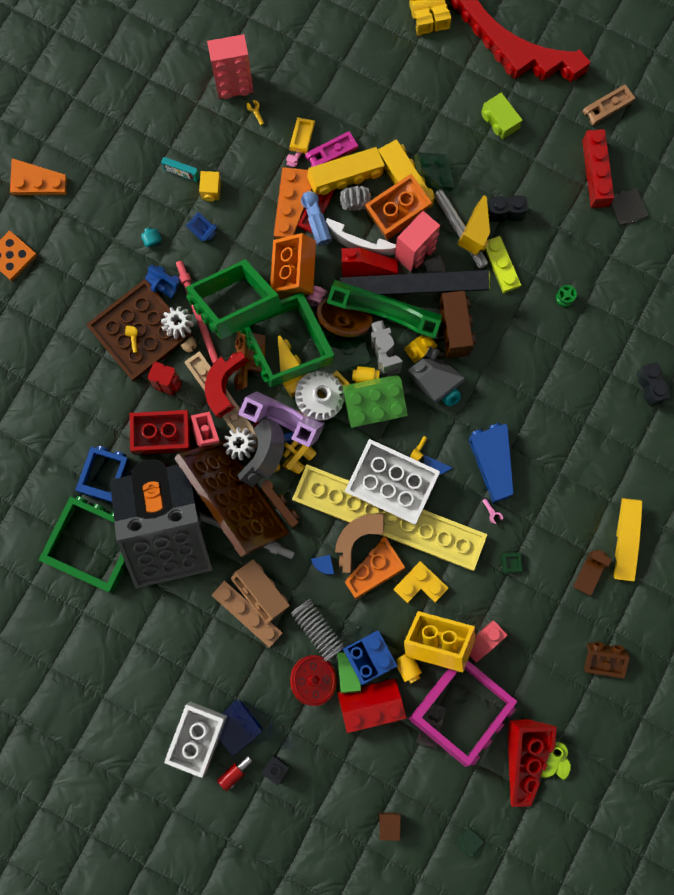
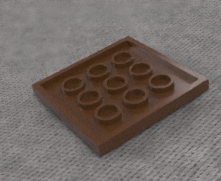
M146 279L86 324L132 382L147 372L154 362L161 361L192 336L191 333L187 332L184 333L185 338H182L181 334L178 339H175L174 335L167 336V331L162 329L164 324H162L161 319L166 318L164 312L171 313L170 308L157 292L151 291V285ZM177 320V323L174 322L175 325H179L178 322L181 323L180 320ZM126 326H134L138 330L136 337L138 352L133 353L131 337L125 335Z

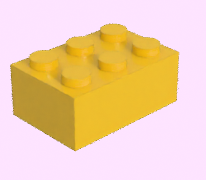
M418 611L404 641L405 655L409 658L463 673L475 643V626Z

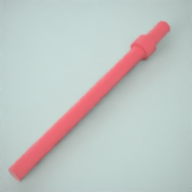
M178 261L176 266L180 274V282L186 290V287L191 285L192 280L190 274L185 269L183 261ZM192 305L191 307L212 364H214L219 358L208 328L203 322L201 314L197 315Z

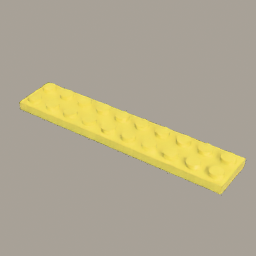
M306 464L292 501L348 523L363 514L384 513V533L378 535L385 536L396 542L474 571L487 534L426 510H422L416 525L346 493L345 489L349 483L348 480Z

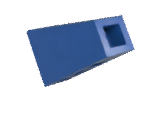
M500 423L491 425L490 429L486 431L482 429L476 430L471 433L472 436L468 439L492 503L505 500L513 495L507 424L501 425Z

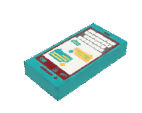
M163 157L161 164L164 171L198 182L199 173L197 168Z

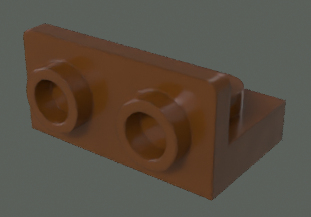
M601 642L587 643L588 653L584 667L586 673L625 679L630 658L627 649L620 645L607 646Z

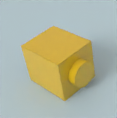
M201 171L199 187L201 199L209 202L219 200L220 173Z

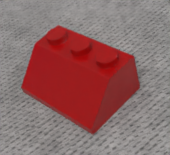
M396 679L362 686L361 692L345 694L338 692L347 733L406 719Z

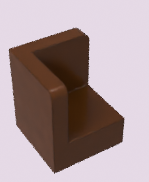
M379 812L380 840L400 841V813Z

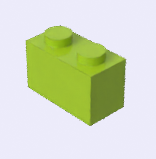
M502 92L483 104L482 116L484 120L491 124L494 133L499 135L502 140L520 129L522 119Z

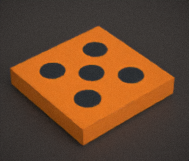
M9 230L0 239V272L12 282L38 255Z

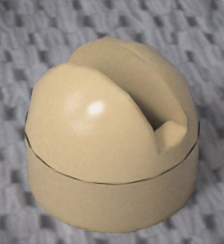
M190 336L180 346L186 352H192V348L196 349L197 343Z

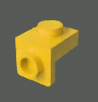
M420 335L406 346L404 351L414 363H417L426 355L429 347L435 349L438 345L432 337Z

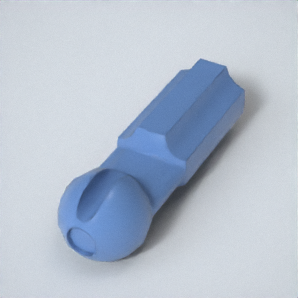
M307 191L301 197V204L306 208L309 217L308 221L317 246H323L332 241L324 215L321 213L318 205L319 197L316 193Z

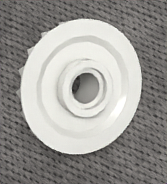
M325 371L308 373L299 381L296 387L295 399L298 408L304 415L314 420L332 418L340 411L344 402L342 384H340L338 378ZM320 390L324 392L325 398H319L317 396V391Z

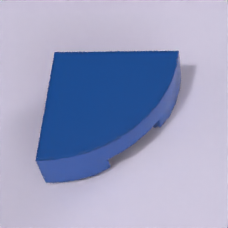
M330 555L311 559L313 566L321 573L327 575L334 574Z

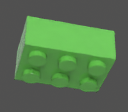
M398 374L342 386L351 428L408 416L402 381Z

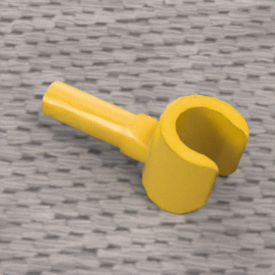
M253 100L255 104L254 109L251 108L250 103H247V109L253 111L259 124L263 125L264 122L258 111V101Z
M126 326L125 335L131 337L133 353L138 352L136 343L138 330L134 326Z
M423 436L419 445L412 451L410 458L419 461L424 456L420 450L424 446L427 437Z

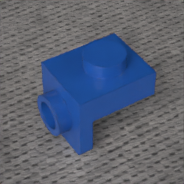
M199 212L186 225L200 241H205L206 239L209 241L216 234L214 230L217 226L215 224L212 225Z

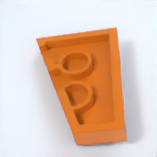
M12 158L10 193L12 195H66L67 177L65 174Z
M384 536L379 544L371 550L367 558L347 578L345 584L356 600L405 570V566Z

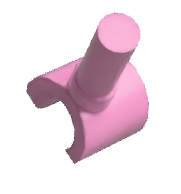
M297 152L295 156L288 154L286 165L296 167L302 153Z
M484 499L483 503L490 513L489 519L491 523L496 524L494 521L495 515H498L499 519L503 520L502 514L495 512L488 500Z

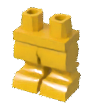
M445 0L409 1L413 19L416 18L417 36L432 33L433 28L434 32L450 29L451 15Z

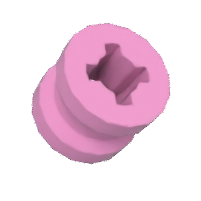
M313 286V294L306 296L308 304L318 307L327 292L321 287Z

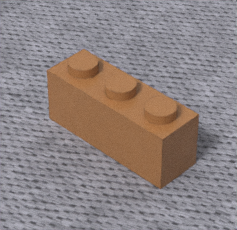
M254 559L237 570L231 577V580L266 625L285 612L290 606L286 597L280 594L276 589L275 583L268 579L261 565L256 563Z

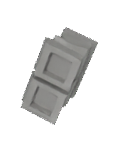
M383 320L372 323L371 347L372 349L375 348V355L378 357L379 373L382 377L401 373L402 360L396 355L393 356L394 341L391 337L390 327L385 329Z

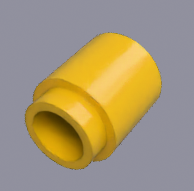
M357 366V370H353L352 381L359 383L378 379L380 370Z
M405 654L395 659L397 669L404 682L409 681L411 684L420 679L419 674L422 671L415 659L406 657Z

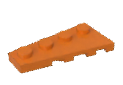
M282 167L274 238L276 239L292 236L296 232L297 224L305 209L301 204V197L305 192L312 191L307 178L308 170Z

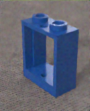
M97 446V448L90 447L76 491L80 494L112 503L111 492L86 486L95 457L99 455L121 462L115 479L126 476L131 461L126 457L125 453L116 451L114 454L108 452L109 449L102 446Z

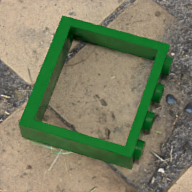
M246 259L186 287L188 293L186 298L190 306L193 305L197 315L201 314L203 322L208 324L211 332L216 333L221 340L282 310L278 294ZM243 279L262 297V299L221 319H218L203 301V298Z
M303 292L280 300L281 311L256 323L298 309L321 357L273 375L250 327L248 326L240 330L241 334H245L246 345L249 350L253 351L254 362L256 366L261 367V376L265 383L268 382L270 388L333 364L335 355Z
M70 496L39 561L113 594L126 567L122 553L108 582H104L50 557L75 506L114 523L113 511L111 514L104 512L105 508L100 505L94 504V506L87 504L88 500L77 496L76 499Z

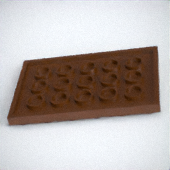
M226 440L179 453L175 457L179 467L190 480L191 485L194 486L201 500L206 504L212 516L221 526L224 534L229 538L241 557L278 541L289 534L258 486L252 487L239 479L238 474L245 467L238 457L234 460L231 458L232 454H226L228 448L223 446L224 443H227Z

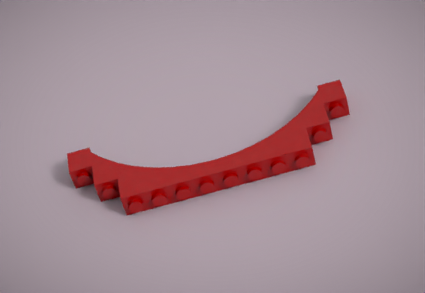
M450 0L452 7L459 11L462 19L472 27L474 34L482 39L484 46L492 51L495 59L501 62L506 73L514 79L532 68L534 75L542 81L560 70L563 78L571 83L586 73L591 62L580 49L576 52L545 48L519 38L497 23L478 0Z

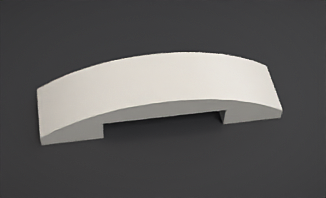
M327 218L326 224L329 233L348 248H362L383 256L395 254L396 244L380 238L377 244H373L345 233L344 224Z

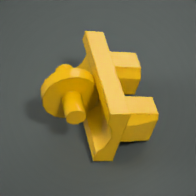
M293 441L291 445L285 442L284 448L286 451L282 455L285 458L288 457V459L282 464V467L300 474L305 466L298 460L303 455L310 461L316 455V452L311 446L307 447L296 441Z

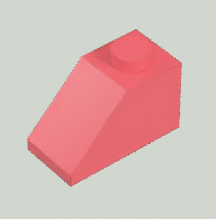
M210 412L191 415L192 432L196 444L202 447L219 443Z
M494 620L488 623L475 636V643L470 653V657L475 663L507 636Z

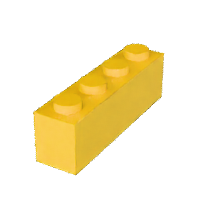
M396 139L379 148V154L385 165L384 169L393 184L395 185L412 173L432 202V205L428 208L432 207L435 195L431 188L428 189L425 185L423 175L421 173L418 174L416 171V165L406 155L407 152L403 144H399Z
M377 147L310 167L308 168L307 178L314 193L325 195L332 190H341L354 183L360 184L370 178L376 179L383 174L385 165Z

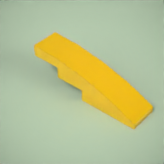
M622 498L616 534L618 539L615 552L614 579L635 581L640 542L642 500Z

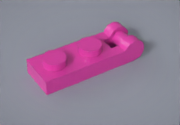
M350 131L310 150L305 154V157L311 162V167L339 159L357 150L358 145ZM321 155L322 158L317 160L316 157Z

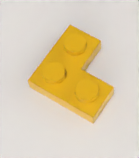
M420 561L393 590L408 603L421 589L435 603L446 592L448 587Z

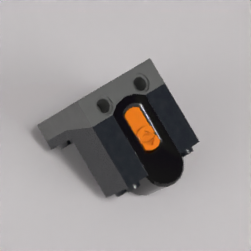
M145 460L134 466L130 476L110 480L116 541L135 589L213 570L209 549L202 529L196 490L179 467V464L168 467L162 460Z

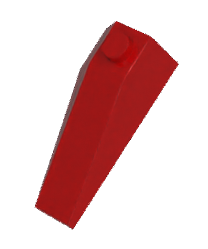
M529 719L509 720L508 757L512 807L532 805L540 785L539 779L541 774L547 768L548 764L546 762L549 754L553 753L555 748L556 726Z

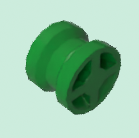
M571 285L562 286L556 295L558 305L561 307L572 305L577 297L576 289Z

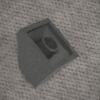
M422 359L408 369L414 384L435 403L466 381L461 374L444 360Z

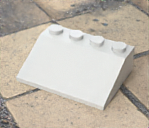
M369 439L345 492L416 525L440 471Z

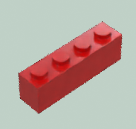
M605 129L586 131L582 143L591 208L609 207L614 199Z

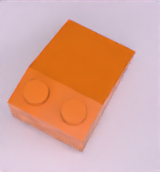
M411 173L365 204V207L385 239L389 240L415 220L422 211H425L432 205V202Z

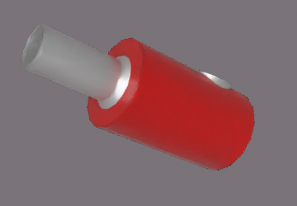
M247 756L239 765L234 763L217 780L218 784L226 792L233 788L235 783L245 774L243 770L252 762L250 757Z

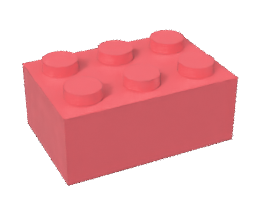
M422 211L397 237L395 259L410 272L415 268L419 269L424 263L423 259L427 255L431 256L437 249L436 244L438 243L437 238L440 235V225Z

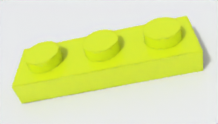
M498 236L488 240L489 243L485 253L502 292L506 293L520 288L521 283L501 237Z

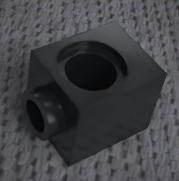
M273 755L261 774L278 785L290 766Z

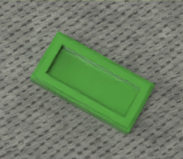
M345 652L337 653L341 694L361 692L360 681Z

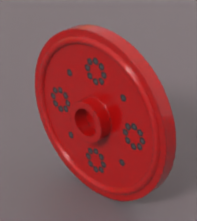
M309 655L301 658L294 665L290 676V684L293 694L301 703L308 706H319L326 703L333 696L337 678L335 670L329 661L325 662L324 657L318 655Z

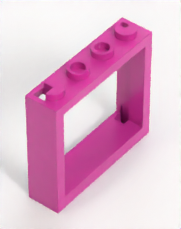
M469 661L466 663L465 670L503 700L506 705L468 756L422 718L458 671L447 669L409 718L413 724L465 767L470 766V764L472 766L476 764L480 758L479 752L482 748L486 749L491 744V736L494 732L498 733L503 728V720L506 716L509 718L516 710L514 705L517 703L513 697Z

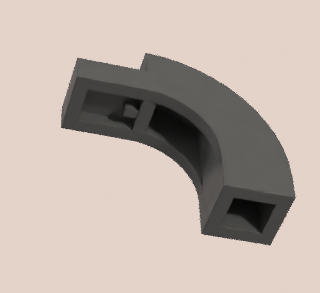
M267 416L253 429L258 438L257 452L250 463L238 474L242 482L252 487L264 476L268 479L271 477L282 458L284 450L283 431L277 422Z

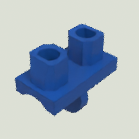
M151 264L148 267L145 279L151 285V291L156 293L159 290L168 297L173 298L179 286L180 278L175 275L169 276L161 266L155 267Z

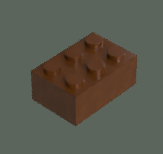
M465 291L448 292L441 295L439 310L440 315H442L441 323L447 359L469 356L471 350H473V344H476L475 334L471 333V326H473L472 315H468L470 300L469 297H466Z

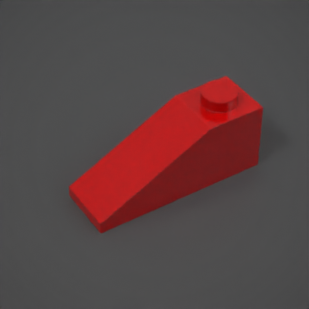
M341 248L342 277L398 275L396 259L362 248Z

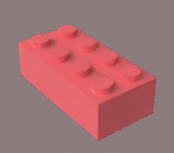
M245 35L207 41L218 98L228 99L232 96H245L253 93Z

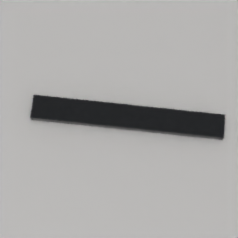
M490 271L340 277V282L379 295L490 290Z

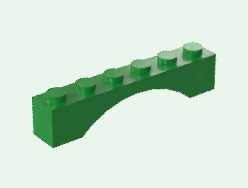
M334 280L327 303L344 309L363 311L390 319L419 334L432 338L436 337L442 319L440 314Z

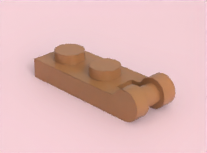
M625 84L588 105L582 112L585 116L589 117L591 125L595 126L603 119L633 103L635 97ZM596 109L599 111L597 115L594 113Z

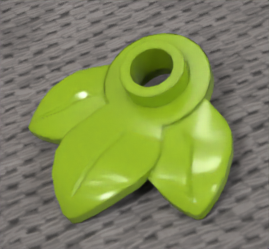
M557 741L555 742L553 753L549 754L546 762L548 765L541 774L542 778L550 777L556 773L561 779L565 780L569 775L571 764L567 759L568 749L564 743ZM559 749L562 754L557 756L554 754V750Z

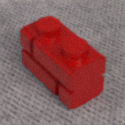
M158 362L153 363L148 375V380L153 388L170 395H174L176 391L178 392L182 381H180L175 369Z

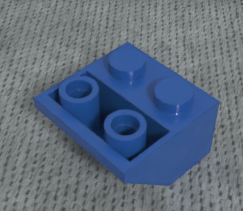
M379 630L343 648L361 685L397 667Z

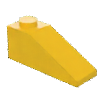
M484 195L476 205L457 245L474 255H477L480 250L484 251L489 243L487 240L490 234L487 197Z

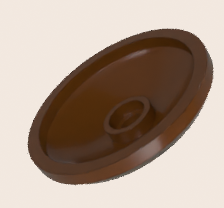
M328 297L319 303L317 318L333 334L342 337H356L365 334L371 328V313L344 309L327 303Z

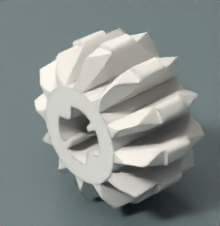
M178 306L176 311H174L170 307L171 313L164 312L166 318L161 319L162 324H164L162 329L167 331V336L169 337L174 335V338L178 339L181 334L182 338H185L184 333H191L189 327L194 326V323L191 321L193 317L191 314H188L187 309L182 311L181 307ZM177 320L181 321V323L178 322L179 325H175L174 322L177 323Z
M237 427L236 433L230 430L229 432L232 436H225V439L229 442L223 444L225 448H228L226 454H232L231 458L234 460L238 456L239 460L242 461L244 454L247 458H250L251 456L248 452L249 450L255 452V449L251 446L257 444L255 440H252L254 434H248L249 430L246 428L242 432L241 428ZM239 440H241L244 443L241 444V448H239L236 445L239 444Z

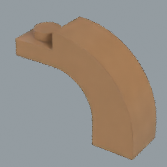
M384 513L363 514L353 519L343 529L338 537L335 553H343L339 557V567H343V572L351 573L353 545L359 537L366 534L384 533Z

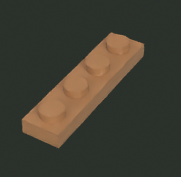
M225 580L212 594L221 605L269 648L283 634L271 622L266 625L252 605Z

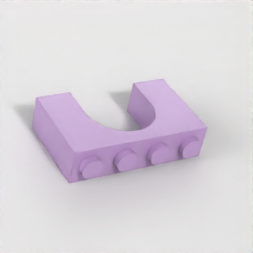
M254 392L245 397L238 414L255 423L267 416L293 431L292 440L307 447H310L318 440L325 425L324 422L311 419L302 412L259 392Z

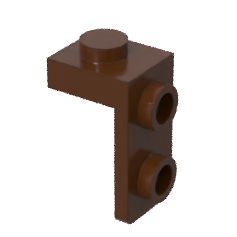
M598 549L589 552L573 588L588 596L592 595L604 568L608 567L612 560L607 557L608 554Z

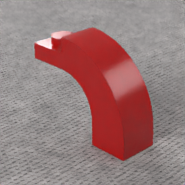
M242 351L232 354L228 361L221 356L212 365L206 377V400L215 416L220 419L236 408L227 395L226 385L229 377L249 362Z

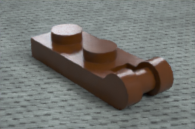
M263 481L261 485L263 492L294 530L299 526L297 521L299 519L298 515L293 509L291 511L288 510L285 506L288 504L281 494L277 496L271 481Z

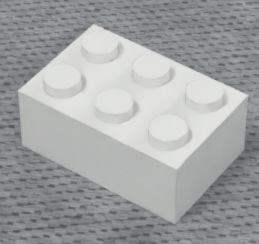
M193 702L187 703L164 763L202 778L208 770L227 716Z

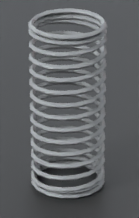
M309 599L296 608L291 615L297 617L295 621H299L298 625L302 624L303 632L308 631L306 635H310L308 639H312L311 643L317 641L314 646L319 645L316 650L321 649L319 654L325 652L322 657H325L324 660L327 662L342 651L345 646L342 643L331 650L341 642V640H338L329 646L338 638L336 636L328 641L336 634L335 632L323 639L333 631V629H330L321 635L330 625L316 633L328 623L325 622L314 629L325 620L323 618L312 625L322 614L307 623L320 612L317 611L305 619L317 609L315 607L303 615L314 606V603L312 604L313 601Z

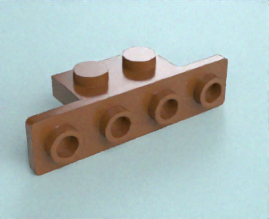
M240 331L237 332L235 347L238 353L242 351L246 355L249 362L236 371L234 384L236 385L235 390L238 391L247 387L248 371L262 372L261 367L256 366L254 362L253 351L249 350L246 345L245 334H241ZM253 333L265 358V335Z

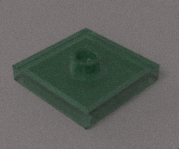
M334 334L326 337L335 355L332 364L334 372L336 370L342 372L371 363L363 335L342 337Z

